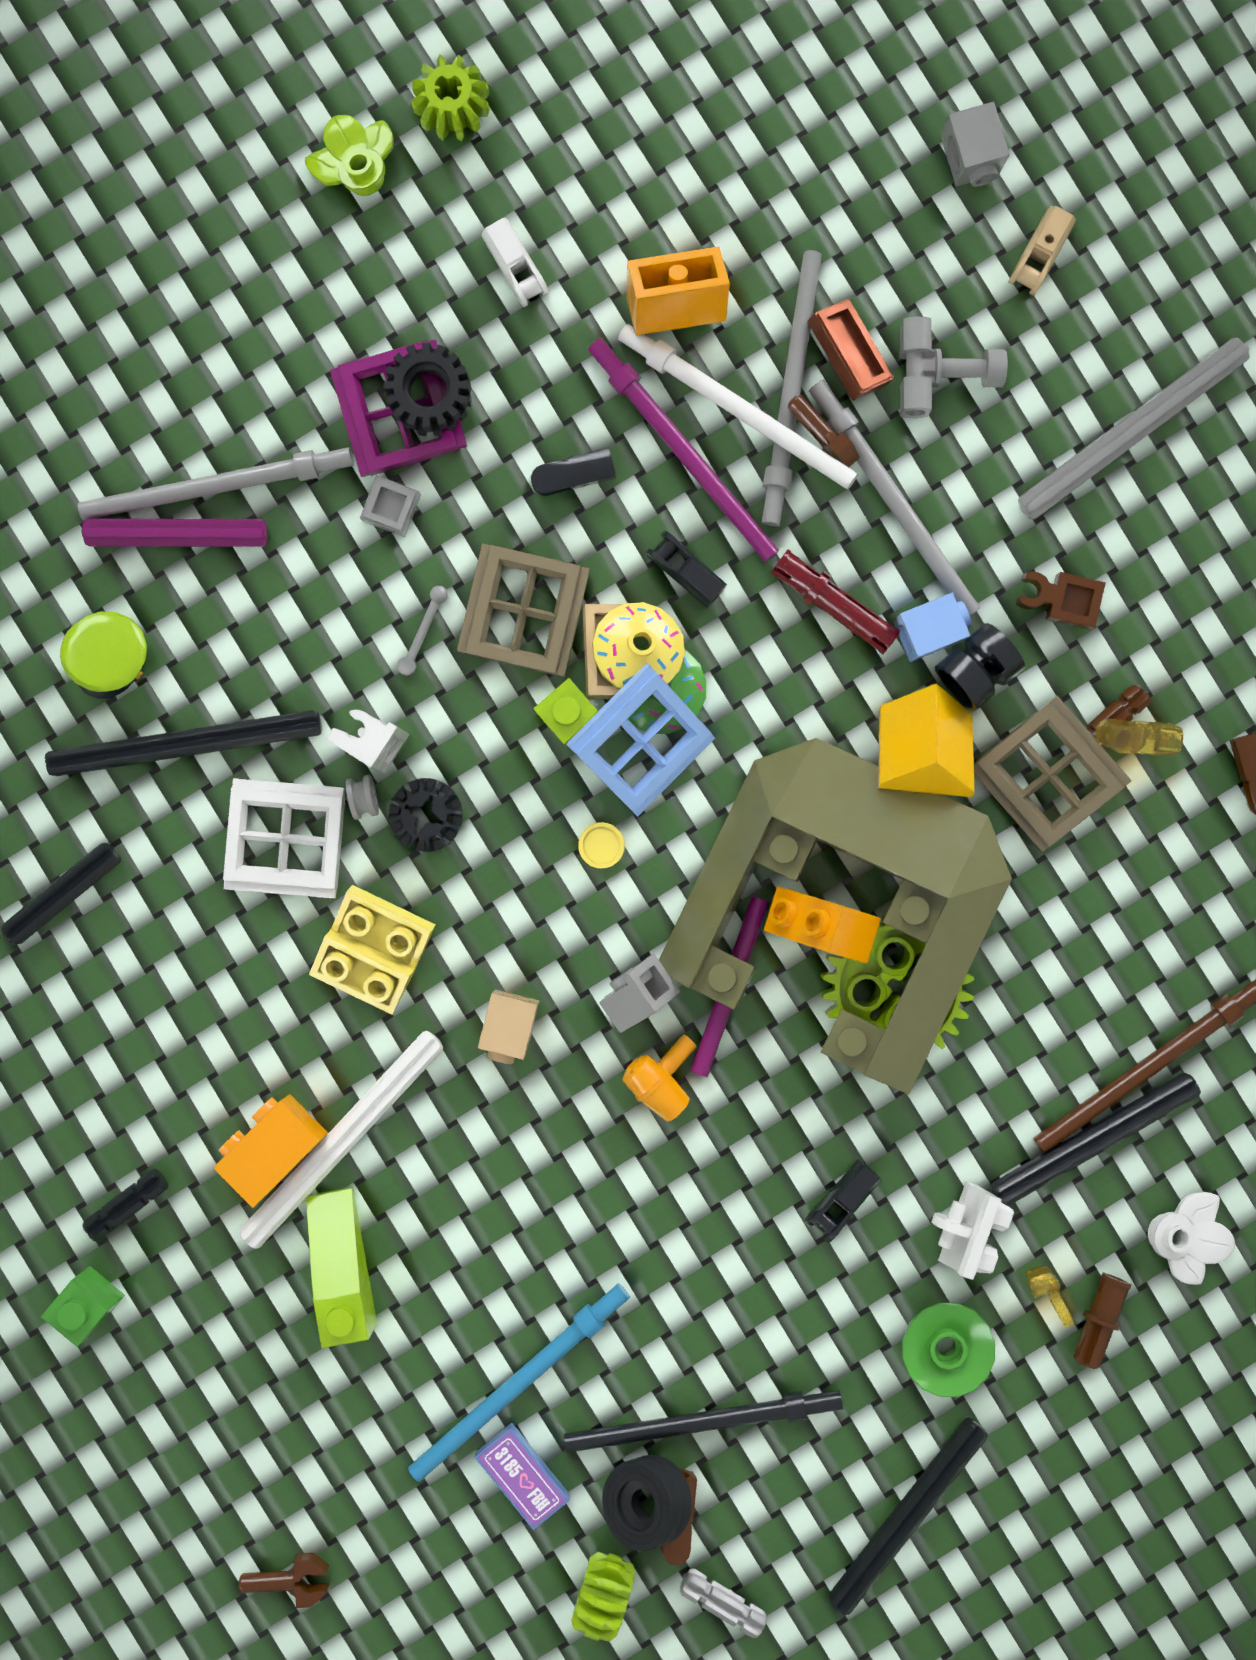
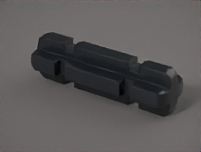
M150 1170L137 1180V1184L133 1183L104 1205L101 1208L102 1210H98L87 1218L82 1224L83 1230L91 1240L95 1242L100 1241L115 1229L114 1227L117 1228L150 1203L149 1200L152 1201L163 1193L169 1186L166 1178L159 1170Z

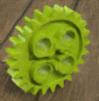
M884 911L883 920L888 911ZM882 921V924L878 927L867 964L842 956L827 954L825 958L835 966L834 971L823 972L820 976L823 980L832 983V988L820 992L824 1000L835 1001V1004L825 1011L827 1017L837 1018L840 1010L843 1009L885 1030L902 994L900 995L897 992L891 993L892 990L887 984L894 978L897 981L902 980L901 983L906 987L915 966L909 973L907 971L911 968L915 956L923 952L926 943L894 929ZM900 942L904 950L901 961L895 965H885L882 960L884 948L889 943ZM967 973L962 985L974 981V976ZM864 979L873 980L875 984L873 996L864 1002L854 1000L853 988L855 984ZM962 985L934 1041V1044L941 1049L945 1048L941 1037L944 1031L956 1036L959 1034L957 1028L952 1024L954 1017L960 1019H968L969 1017L964 1010L959 1008L960 1002L974 1000V996L962 990ZM887 1000L882 1006L879 1016L874 1020L870 1019L871 1012Z

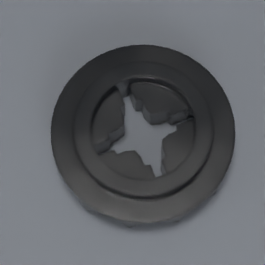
M431 778L413 780L403 784L391 799L388 821L394 837L409 849L420 852L439 850L452 842L461 828L463 820L461 802L453 789L439 780ZM433 795L432 812L438 816V819L444 822L443 824L427 822L423 828H420L417 834L418 817L413 815V812L407 808L408 806L424 807Z

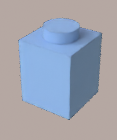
M953 592L900 613L893 620L895 627L900 630L899 637L910 663L962 642L970 636L968 628L972 625L965 604L962 601L956 602Z

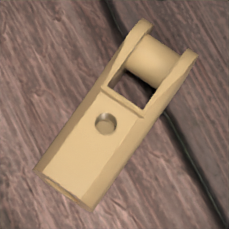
M1058 206L1047 208L1014 268L1008 283L1013 285L1017 281L1031 289L1030 295L1034 296L1075 225L1076 219L1074 215ZM1028 258L1044 265L1041 272L1026 264Z

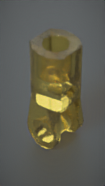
M1117 719L1103 720L1095 731V739L1104 747H1111L1119 753L1176 756L1182 747L1184 736L1182 728L1171 723L1132 722Z

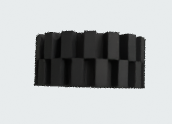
M422 343V349L419 350L415 349L414 344L406 347L408 354L403 357L398 353L393 358L396 363L395 366L391 367L388 365L385 372L388 377V381H384V391L387 395L385 398L398 422H402L404 428L410 432L414 429L420 436L427 437V432H433L435 437L443 435L441 430L447 427L451 432L457 428L455 422L458 419L464 421L467 416L466 408L467 406L471 407L472 402L470 391H472L471 384L464 365L461 364L459 357L454 352L450 355L447 348L439 344L437 349H433L431 343ZM435 374L446 383V394L442 401L435 406H420L411 398V386L421 375Z

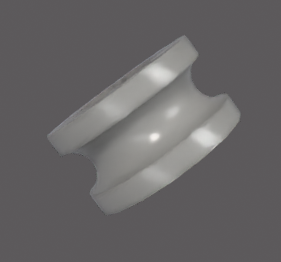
M371 775L363 776V780L360 782H355L353 778L346 779L347 799L354 820L361 819L362 814L366 812L370 813L371 816H377L379 814L378 799Z

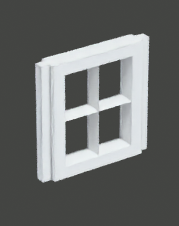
M233 778L223 876L224 889L336 898L345 808V788ZM248 805L283 808L281 833L246 831ZM292 809L326 812L324 837L290 834ZM245 840L280 843L278 867L243 865ZM289 843L323 846L321 872L287 869Z

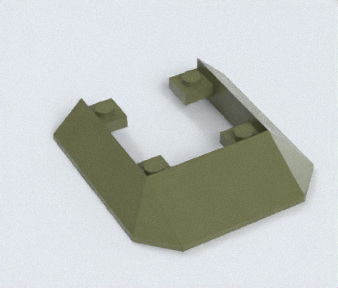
M814 738L754 760L659 961L673 980L736 1010L756 967L718 949L717 946L757 864L798 882L818 840L902 879L903 881L883 923L926 943L925 948L886 1029L884 1030L841 1009L820 1053L863 1073L869 1078L910 1094L1012 877L988 815L941 794L879 789V766Z

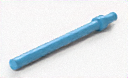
M619 1283L616 1284L593 1306L586 1304L573 1316L574 1322L415 1460L408 1467L412 1477L418 1482L423 1480L585 1337L591 1339L605 1327L604 1320L630 1298L624 1287Z

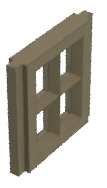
M482 543L457 652L565 677L590 568ZM503 566L528 571L520 605L496 599ZM537 574L562 579L554 613L529 607ZM493 608L518 614L510 647L486 642ZM527 616L552 622L544 655L519 650Z
M1058 695L974 763L975 776L1042 852L1055 844L1132 781ZM1047 725L1070 750L1068 754L1052 767H1049L1028 743L1029 739ZM1019 748L1025 752L1043 773L1023 790L1000 764ZM1076 758L1100 784L1080 801L1057 776L1060 771ZM1048 781L1053 784L1072 806L1052 823L1029 798Z

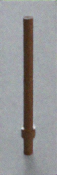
M1256 979L1230 997L1226 994L1210 1005L1212 1011L1036 1135L1033 1140L1039 1149L1046 1153L1222 1026L1229 1028L1244 1017L1243 1012L1256 1003Z

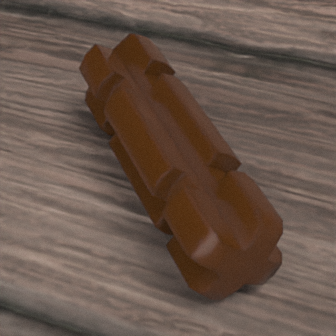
M1133 685L1128 687L1118 697L1120 701L1112 702L1086 726L1087 730L1100 744L1108 743L1134 719L1133 714H1139L1150 704L1151 699L1140 686Z

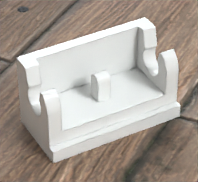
M351 710L349 714L355 720L362 721L365 728L358 730L360 738L333 728L326 739L370 768L385 773L410 734L390 722L386 725L364 711Z

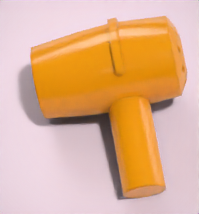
M683 1034L658 1063L648 1054L636 1058L627 1067L622 1080L633 1092L638 1102L644 1103L667 1122L672 1121L686 1108L690 1098L671 1075L697 1046L689 1037Z

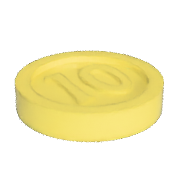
M604 822L588 826L582 832L578 844L583 860L595 868L613 866L621 859L625 848L621 832L615 826Z

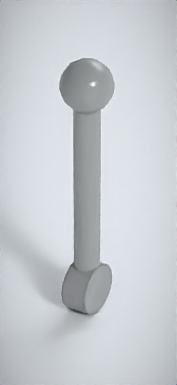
M435 586L431 589V602L406 657L398 661V671L403 675H412L417 669L416 656L439 605L445 602L448 597V592L443 586Z

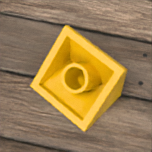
M933 684L881 705L879 709L878 788L973 797L972 713L938 684Z

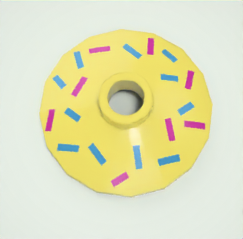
M644 602L625 603L609 611L598 624L592 641L594 661L601 675L618 689H621L646 663L669 684L680 671L685 655L683 635L675 620L661 608ZM639 636L646 638L649 642V649H637L633 644V639Z

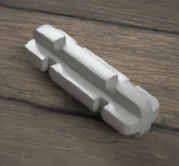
M688 1570L680 1585L682 1596L694 1603L701 1601L703 1609L732 1626L740 1625L739 1630L751 1638H758L767 1622L764 1610L752 1603L747 1606L744 1604V1598L714 1580L709 1583L706 1581L707 1576L698 1570Z

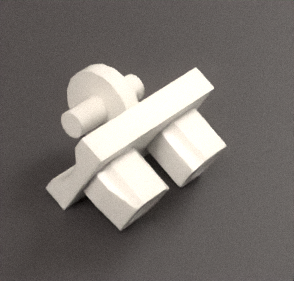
M965 1182L959 1202L953 1200L949 1214L934 1213L931 1221L935 1226L943 1229L938 1245L942 1247L938 1261L956 1270L957 1274L961 1277L972 1280L976 1272L993 1273L998 1259L997 1249L986 1242L991 1228L1002 1232L1009 1228L1014 1214L1013 1209L1001 1203L1002 1199L980 1186Z

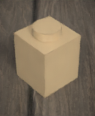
M496 989L492 992L478 1044L479 1049L488 1051L486 1056L488 1059L505 1064H514L515 1058L524 1060L539 1000Z

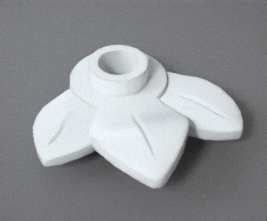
M1197 1192L1185 1196L1178 1204L1175 1212H1167L1156 1216L1148 1228V1239L1155 1252L1168 1260L1171 1274L1186 1284H1201L1205 1276V1264H1216L1225 1261L1235 1248V1240L1232 1233L1224 1225L1215 1222L1220 1198L1218 1195L1210 1192ZM1176 1232L1175 1238H1174V1240L1172 1241V1237H1173L1174 1233Z

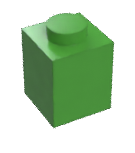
M89 1266L68 1283L41 1318L78 1347L99 1328L125 1295Z

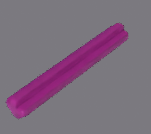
M88 518L83 521L81 529L84 543L89 547H264L268 540L266 521L262 519Z

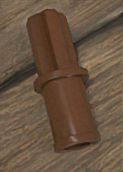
M1102 1272L1090 1310H1084L1083 1313L1087 1320L1073 1355L1074 1360L1090 1369H1098L1101 1366L1113 1330L1119 1331L1121 1325L1117 1322L1132 1284L1119 1277Z

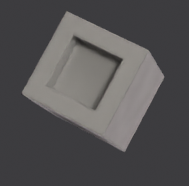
M994 101L949 114L940 136L955 187L971 183L973 187H978L994 181L999 176L1010 156Z

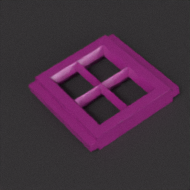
M436 339L414 343L416 350L422 349V343H431L433 349L438 347ZM408 346L338 365L337 368L330 369L361 477L377 475L453 453L467 447L460 419L455 422L457 428L451 432L447 427L441 430L443 435L438 436V438L414 444L411 432L404 428L402 422L399 421L398 424L405 447L383 454L380 453L371 421L394 414L390 407L369 412L359 379L384 372L385 379L388 381L385 373L388 365L391 367L395 366L396 363L393 358L398 353L403 357L407 355L406 347ZM435 374L421 375L426 396L413 399V401L420 406H435L442 401L446 394V383Z

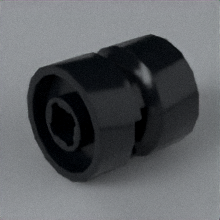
M985 623L965 640L964 651L954 649L935 666V671L944 686L963 706L971 711H976L995 695L994 685L1004 686L1025 669V662L1017 648L999 629L989 623Z

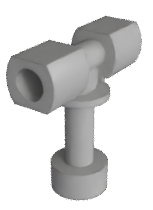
M903 318L900 325V358L906 359V377L903 378L900 384V417H928L932 410V387H939L941 378H981L983 387H1004L1008 368V357L1005 349H985L982 359L942 358L941 349H932L931 318Z

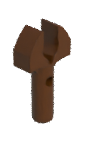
M797 395L789 401L788 409L809 433L814 436L822 446V451L848 468L860 458L854 445L843 432L836 434L802 395Z
M312 1552L297 1553L294 1566L288 1571L241 1574L238 1582L239 1590L241 1593L288 1591L296 1599V1608H309L326 1594L330 1583L311 1585L302 1578L305 1575H325L329 1565Z

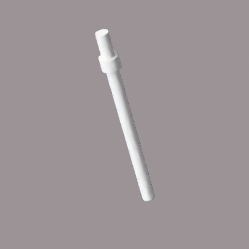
M629 324L622 329L618 340L644 356L646 364L659 373H670L848 490L856 480L858 473L676 355L677 350L661 339L655 342L645 334L636 336L634 327Z

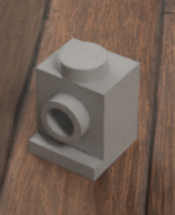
M653 953L636 967L630 968L611 981L609 984L614 991L606 995L599 1003L619 1033L655 1014L678 995L680 990Z

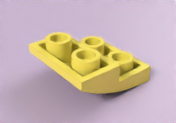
M352 885L345 894L331 930L323 939L309 975L393 1015L436 924Z

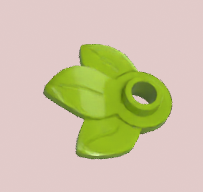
M333 116L324 128L323 139L326 147L305 157L307 169L318 182L324 185L343 184L348 190L360 196L374 194L383 185L385 175L383 161L394 146V136L390 127L384 120H380L364 129L359 121L352 116Z

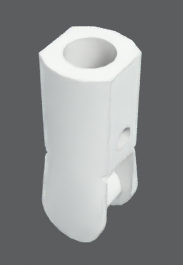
M502 218L486 227L482 232V238L523 308L528 306L527 300L539 293H542L543 296L549 294L544 279L528 255L509 220ZM527 268L531 276L518 283L514 275Z

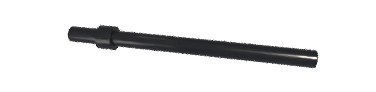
M837 1390L803 1396L802 1391L783 1394L784 1399L564 1433L566 1453L786 1418L788 1423L807 1420L806 1415L843 1410L841 1394Z

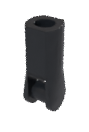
M609 447L569 457L567 460L539 465L533 470L531 475L532 487L541 496H551L571 490L572 488L578 489L616 479Z
M664 531L661 534L663 540L654 550L649 548L645 554L655 565L673 578L706 608L710 607L728 584L693 555L671 533ZM676 552L686 559L678 570L668 563Z
M858 1158L831 1191L811 1210L805 1219V1224L809 1227L815 1225L824 1233L823 1239L827 1243L831 1242L882 1179ZM834 1201L843 1208V1211L836 1219L827 1212Z

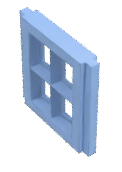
M646 663L566 745L638 817L715 737L659 674ZM653 694L667 710L641 734L628 718ZM674 717L687 732L662 756L649 740ZM622 726L635 742L610 766L596 750ZM642 748L656 763L631 787L618 772Z

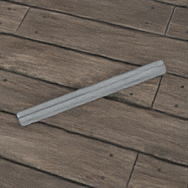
M1239 338L1230 339L1021 495L1018 499L1021 511L1029 519L1039 517L1248 361L1250 358L1248 345Z

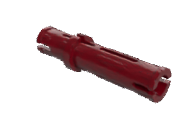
M789 549L786 550L770 573L804 597L802 601L808 606L813 603L851 632L869 643L882 655L900 633L898 628L883 620L829 580L831 576L823 571L820 574L791 553Z

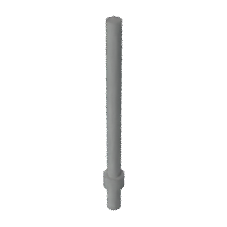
M807 250L803 254L777 420L793 432L795 431L796 417L788 409V403L793 397L801 393L811 328L807 321L813 315L822 254L814 250ZM775 442L771 465L765 468L763 487L767 491L762 516V524L773 527L780 526L785 492L790 491L793 471L789 469L791 453Z
M824 379L816 383L809 389V392L827 417L828 421L826 423L836 434L843 432L852 442L860 456L857 460L858 464L948 594L953 592L956 602L962 601L965 604L969 615L979 610L980 606L856 426L859 422L849 407L845 409L842 407Z
M350 447L314 454L313 450L295 453L293 454V459L79 502L78 511L81 519L84 521L88 518H100L296 477L300 481L319 478V473L354 466V460Z

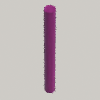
M751 897L731 955L748 963L769 902ZM717 1001L714 1002L690 1070L691 1072L708 1077L732 1008Z

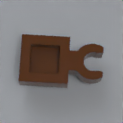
M1027 572L1022 576L1021 581L1031 583L1036 587L1037 596L1035 598L1020 596L1016 601L1017 606L1027 610L1035 609L1040 605L1048 606L1045 620L1092 630L1096 627L1106 582L1064 572L1056 574L1054 584L1049 583L1048 579L1039 572Z

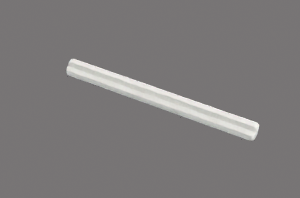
M428 1031L422 1032L240 1229V1237L245 1243L254 1249L260 1248L443 1050L442 1043L436 1036Z

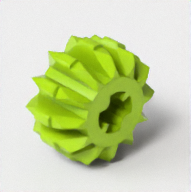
M439 54L437 58L438 67L434 69L423 63L421 68L423 79L413 80L412 90L416 97L411 102L414 114L421 116V126L426 132L436 128L438 138L444 141L449 132L454 131L456 138L462 142L464 128L468 127L478 133L481 127L478 117H488L490 109L486 99L490 95L487 82L480 80L481 73L476 64L465 68L464 59L460 55L455 58L452 65L447 64L446 59Z
M597 1551L590 1557L571 1619L573 1629L584 1633V1636L591 1639H601L608 1642L618 1635L634 1583L635 1569L632 1563L612 1553L605 1554Z

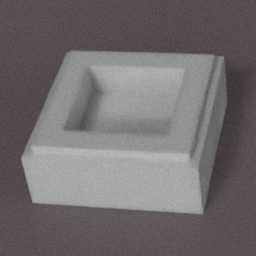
M376 475L360 519L365 523L406 537L421 493Z

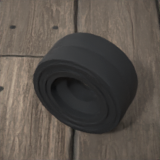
M646 1455L623 1462L610 1473L604 1485L602 1505L607 1525L616 1539L630 1549L648 1551L676 1540L689 1523L692 1512V1498L689 1485L681 1470L664 1457ZM642 1489L650 1492L654 1499L655 1508L651 1516L647 1515L640 1506L639 1496Z

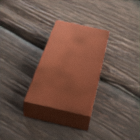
M849 299L818 311L809 318L808 324L853 401L887 386L894 379L893 374Z

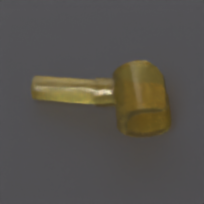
M1041 1266L1027 1270L1026 1278L1033 1296L1037 1298L1048 1295L1065 1327L1071 1326L1074 1323V1319L1061 1298L1062 1296L1059 1292L1060 1283L1056 1276L1052 1274L1050 1268Z

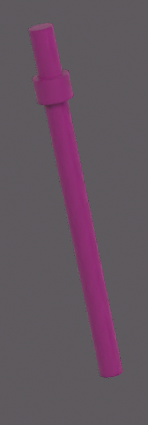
M602 338L593 342L588 351L610 376L608 380L610 385L620 396L624 394L763 561L767 562L779 549L639 383L641 379L639 374L629 363L623 364Z

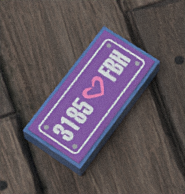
M512 1422L476 1451L474 1458L533 1530L570 1501L569 1492Z

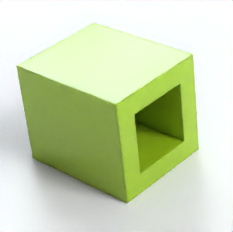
M570 678L533 708L536 714L566 748L568 747L566 744L598 712Z

